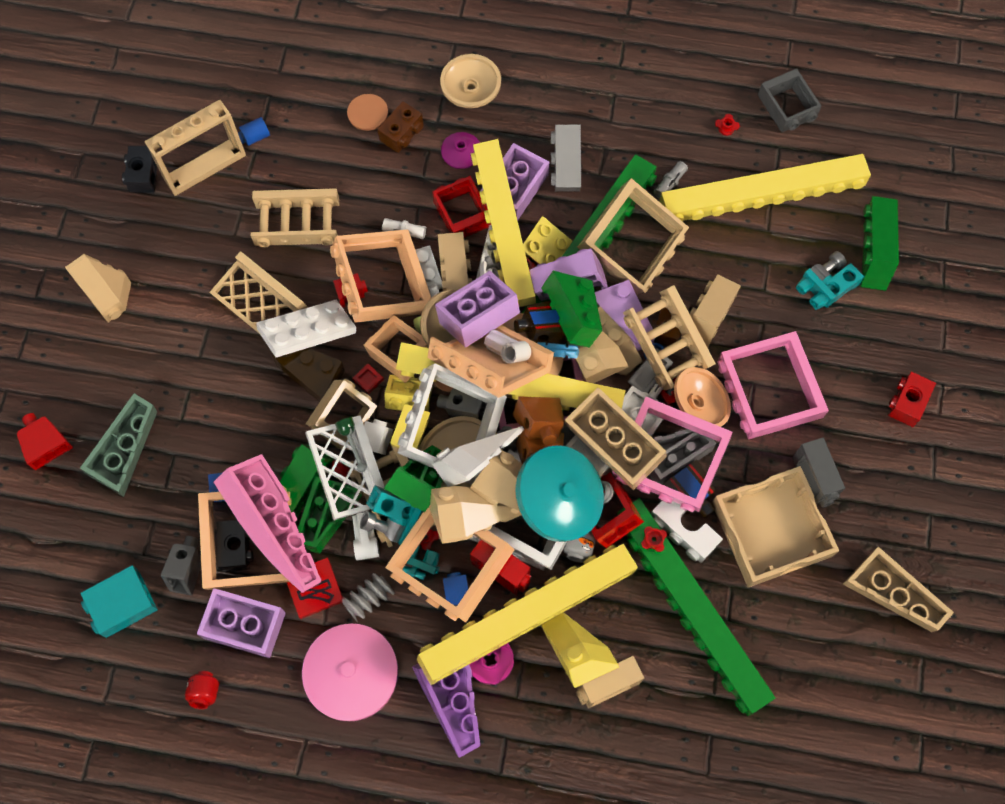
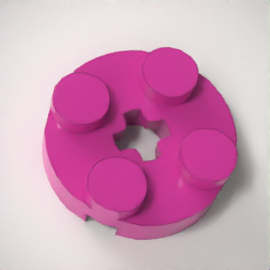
M508 643L487 654V656L495 655V661L497 662L495 665H485L486 660L484 657L469 664L473 678L480 683L492 685L504 681L510 675L514 666V654Z

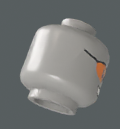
M588 533L581 538L567 541L563 552L569 560L583 563L592 556L596 539L591 533Z

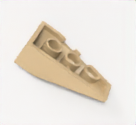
M85 254L65 267L108 323L120 317L122 312L126 310L131 281L123 270H116L109 264L104 265L99 260Z
M603 331L590 348L577 345L579 355L575 360L586 382L596 383L628 368V364L619 346Z
M501 450L500 454L489 460L490 463L481 471L471 485L470 490L489 503L497 506L499 502L511 507L510 512L518 514L520 510L516 499V480L523 464L510 453Z
M449 486L431 489L430 512L442 544L467 540L473 537V533L482 529L487 531L492 529V525L500 521L507 522L522 515L521 512H518V514L510 512L511 507L499 502L497 506L489 503L470 490V487Z

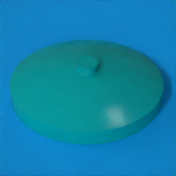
M555 445L536 451L525 460L516 480V499L524 520L537 534L548 540L567 542L581 538L588 534L600 519L604 504V492L600 476L593 464L575 449Z

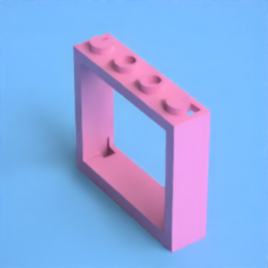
M796 331L721 352L717 361L719 365L718 370L725 377V388L727 393H731L733 409L740 416V427L746 433L748 440L824 418L829 411ZM785 346L810 409L756 424L732 361Z
M645 397L635 420L640 427L647 413H650L720 442L696 499L647 478L637 487V490L645 494L653 492L659 495L658 498L666 503L671 504L674 501L681 504L680 508L685 511L694 512L695 510L699 512L729 444L732 431ZM612 471L613 475L616 477L615 480H618L622 482V484L627 485L614 471Z

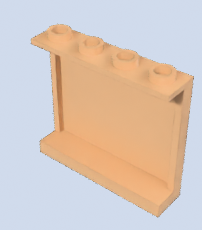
M501 325L494 330L517 341H526L530 345L531 356L527 361L511 364L505 363L500 355L486 348L484 341L488 334L466 348L457 339L444 343L431 337L427 358L500 398L549 373L554 352Z

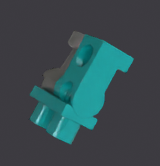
M835 251L829 256L827 263L824 265L816 264L811 269L809 268L805 271L802 279L796 286V290L801 295L806 294L808 291L815 295L809 301L815 310L824 306L828 308L851 289L853 290L859 286L864 276L852 263L832 276L830 272L834 268L841 269L847 264L845 257L840 252Z
M374 485L366 504L372 511L388 516L386 521L378 520L376 514L366 511L361 518L360 528L366 531H371L374 528L384 533L390 541L401 545L423 511L412 507L408 502L384 490L382 487Z

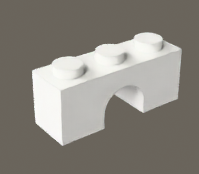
M661 501L652 511V517L660 529H664L669 534V538L673 543L684 547L687 550L686 554L692 560H698L702 563L720 544L723 538L706 523L697 531L685 529L681 524V517L686 511L680 508L681 504L674 501L671 504Z

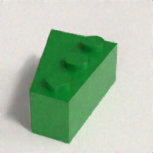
M553 270L541 289L543 293L548 294L552 310L556 309L560 317L558 322L569 343L590 348L602 332L593 281Z
M301 444V446L294 450L292 454L293 460L289 466L283 469L280 475L281 485L287 489V492H290L292 503L289 505L291 512L295 513L296 518L306 506L315 476L319 477L310 446ZM326 454L321 458L322 465L328 467L334 460Z
M431 445L423 452L437 457L436 455L442 450ZM410 459L406 465L396 469L384 489L408 502L412 507L425 512L430 506L431 489L441 488L443 480L435 469Z
M315 476L298 531L303 533L305 538V549L320 554L346 517L333 519L320 477ZM328 480L329 487L339 491L342 483ZM345 484L341 493L353 499L358 489ZM361 491L355 500L357 502L362 497ZM338 497L335 503L338 513L346 511L351 504Z

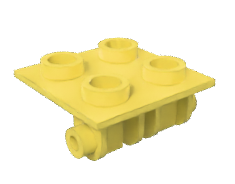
M542 216L523 243L526 258H532L538 264H547L562 257L573 241Z

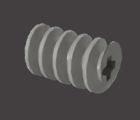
M373 573L371 575L373 582L367 579L364 580L366 588L358 585V594L352 591L349 592L351 600L342 597L343 605L356 622L357 615L362 619L365 618L363 610H367L370 613L373 612L371 604L377 607L380 606L379 598L387 601L386 592L392 595L395 594L382 576Z

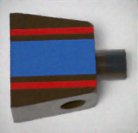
M551 300L529 305L526 307L522 319L514 321L515 332H526L528 339L535 343L545 342L546 345L548 343L566 344L568 340L558 322L560 317L556 309L552 310L550 306Z
M696 459L663 483V485L696 499L706 473ZM712 483L700 509V513L704 518L716 510L708 501L715 493Z

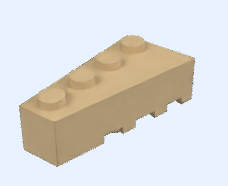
M463 232L438 234L443 291L449 289L459 290L472 282V278H468L467 272L471 271L470 259H466L465 253L469 252L468 240H464Z
M879 547L874 549L843 583V585L930 632L939 630L954 613Z

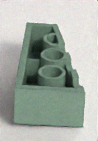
M133 394L80 467L85 474L122 497L125 496L156 417L157 410L153 404Z

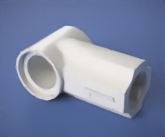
M491 330L485 337L484 344L486 348L500 355L505 363L511 364L527 361L531 356V347L526 341H517L497 330Z
M365 512L352 516L355 535L353 545L356 561L380 557L374 528L371 531L360 528V521Z

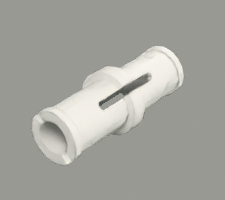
M385 218L383 221L382 231L384 232L409 230L411 237L422 240L425 238L426 226L411 224L406 220L401 222Z

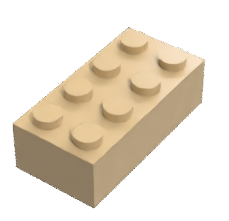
M600 388L595 389L565 419L566 426L633 490L666 458L667 451Z

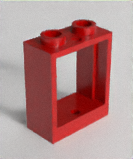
M471 176L459 178L454 183L440 186L432 192L433 202L449 233L463 232L465 238L489 228V225H491V223H486L484 211L488 210L487 205L482 204L480 193ZM469 192L479 213L453 224L443 203Z
M611 472L600 479L612 485L625 511L601 528L596 524L591 530L596 541L605 548H608L644 522L620 481L615 480L616 477Z
M480 539L470 553L471 564L481 571L495 548ZM511 554L495 578V581L517 596L520 591L524 592L531 583V567Z

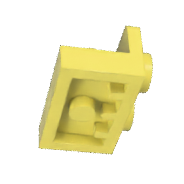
M390 375L385 390V408L402 411L406 404L413 406V395L419 389L421 383L419 378L411 377L404 383L395 375ZM433 384L424 411L429 412V401L433 389Z

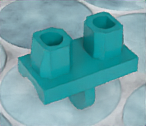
M418 545L407 564L412 565V568L405 565L402 571L414 579L424 580L426 574L420 572L419 569L432 574H438L440 567L437 565L440 553L427 549L424 559H419L416 557L420 548Z

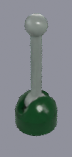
M349 417L336 422L337 431L341 435L347 436L358 464L357 470L364 472L366 465L362 463L351 435L355 429L353 418Z

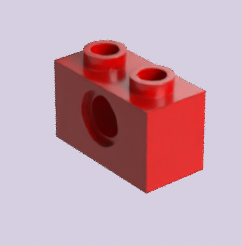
M912 371L906 378L902 377L897 385L899 393L897 396L894 395L888 405L891 408L888 416L914 427L920 421L936 383ZM906 395L911 396L914 402L909 401Z

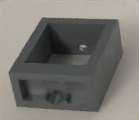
M798 69L761 83L758 97L781 132L791 131L805 122L810 123L814 121L822 107ZM793 89L806 110L787 118L773 96Z
M824 438L802 444L793 455V462L796 467L801 466L814 494L816 506L820 505L821 508L834 504V500L840 497L839 494L845 489V486Z

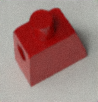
M34 413L23 416L22 421L26 427L17 432V437L26 463L34 470L39 469L73 448L69 441L45 416L37 419Z

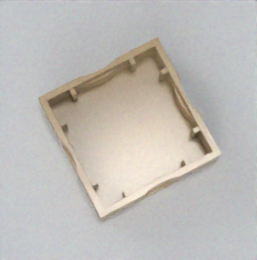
M801 466L771 476L763 482L745 485L717 495L712 502L748 588L831 558L839 552L826 520L822 517L816 506L814 494Z

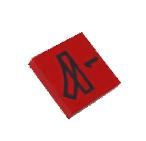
M328 557L314 563L321 579L318 585L302 593L291 582H287L300 619L343 603V596Z

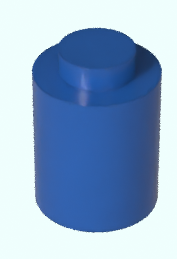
M262 117L239 127L238 135L241 143H246L247 146L270 136Z

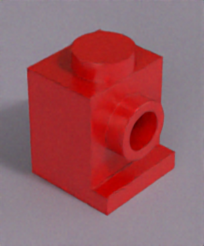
M358 273L353 274L360 299L364 298V293L368 292L365 280L360 281ZM340 278L333 280L340 305L344 308L348 300L343 295Z

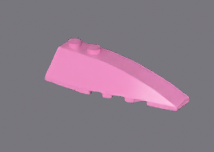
M258 455L227 468L214 481V484L251 540L279 572L299 591L303 593L318 585L321 579L311 554L306 552L304 546L305 538L303 533H299L295 523L297 521L296 515L290 511L287 503L289 497L263 455Z

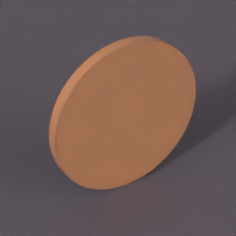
M363 94L350 102L347 115L354 127L370 131L379 128L387 119L388 107L381 97L374 94Z

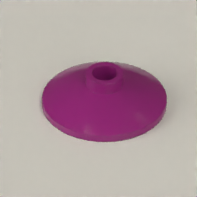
M457 132L451 134L442 143V158L453 168H469L473 166L471 153H475L473 144L480 142L470 133Z

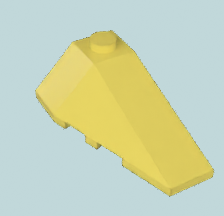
M564 612L541 625L574 688L619 668L609 648Z

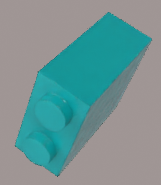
M133 565L80 593L83 598L81 605L87 614L90 613L93 621L90 624L93 631L105 638L158 610L140 571Z

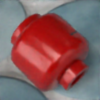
M199 671L198 674L189 677L185 691V699L189 702V706L196 709H207L208 706L214 704L217 698L219 681L208 671Z

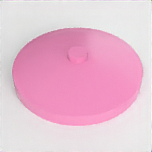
M343 624L322 633L307 651L302 667L303 686L311 703L326 716L340 721H358L377 713L391 698L398 680L397 658L390 643L378 631L361 624Z

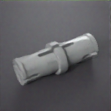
M682 161L677 162L672 170L663 176V181L653 191L654 195L660 199L662 192L675 188L679 184V179L687 172V165Z

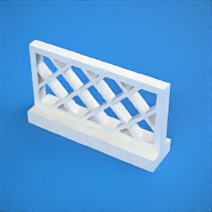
M360 415L352 417L355 429L351 434L361 461L366 465V470L359 472L363 477L360 485L348 479L353 469L358 471L357 461L355 459L352 464L341 458L345 448L351 451L352 448L348 444V439L344 442L334 436L337 431L335 424L306 431L305 433L334 520L371 510L368 505H362L355 501L360 491L370 496L374 485L384 489V484ZM321 434L329 438L323 448L315 444L313 436ZM331 440L343 446L339 456L326 450ZM324 454L336 460L331 470L322 465L321 458ZM338 462L350 467L346 478L334 472ZM331 475L343 481L339 491L329 487L328 480ZM346 483L358 489L353 499L341 493ZM338 497L351 503L346 511L338 513L335 505Z

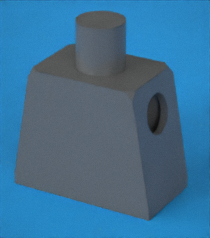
M454 388L449 396L440 394L437 400V407L446 409L450 418L468 416L482 421L487 403Z
M186 536L183 545L174 544L171 548L161 573V577L170 592L193 596L201 567V556L197 550L199 539L196 537Z

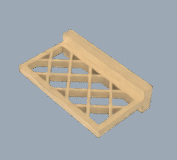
M241 251L235 257L237 261L210 291L214 297L257 332V322H251L250 312L261 311V321L265 320V310L276 309L277 317L280 316L281 308H290L293 312L308 308L302 300ZM241 268L244 271L245 280L234 281V274ZM258 282L260 284V292L249 293V283ZM245 284V294L235 295L234 285ZM224 286H230V296L221 297L218 292ZM274 295L275 305L265 306L264 296ZM260 297L261 307L250 308V298ZM245 298L246 309L237 310L235 308V300Z

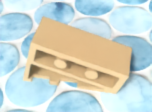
M718 274L713 282L709 280L704 290L706 295H700L696 303L698 308L693 307L690 312V316L707 348L712 338L715 337L717 329L724 320L741 285Z

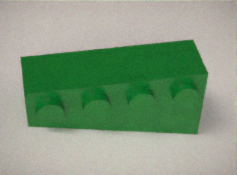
M872 196L869 204L865 205L863 216L866 217L863 227L865 234L861 274L864 278L861 281V287L886 291L899 265L898 199Z

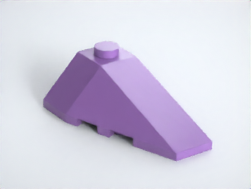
M419 663L412 666L421 688L457 756L460 758L480 746L477 716L475 715V696L472 690V671L470 665L433 685H430Z

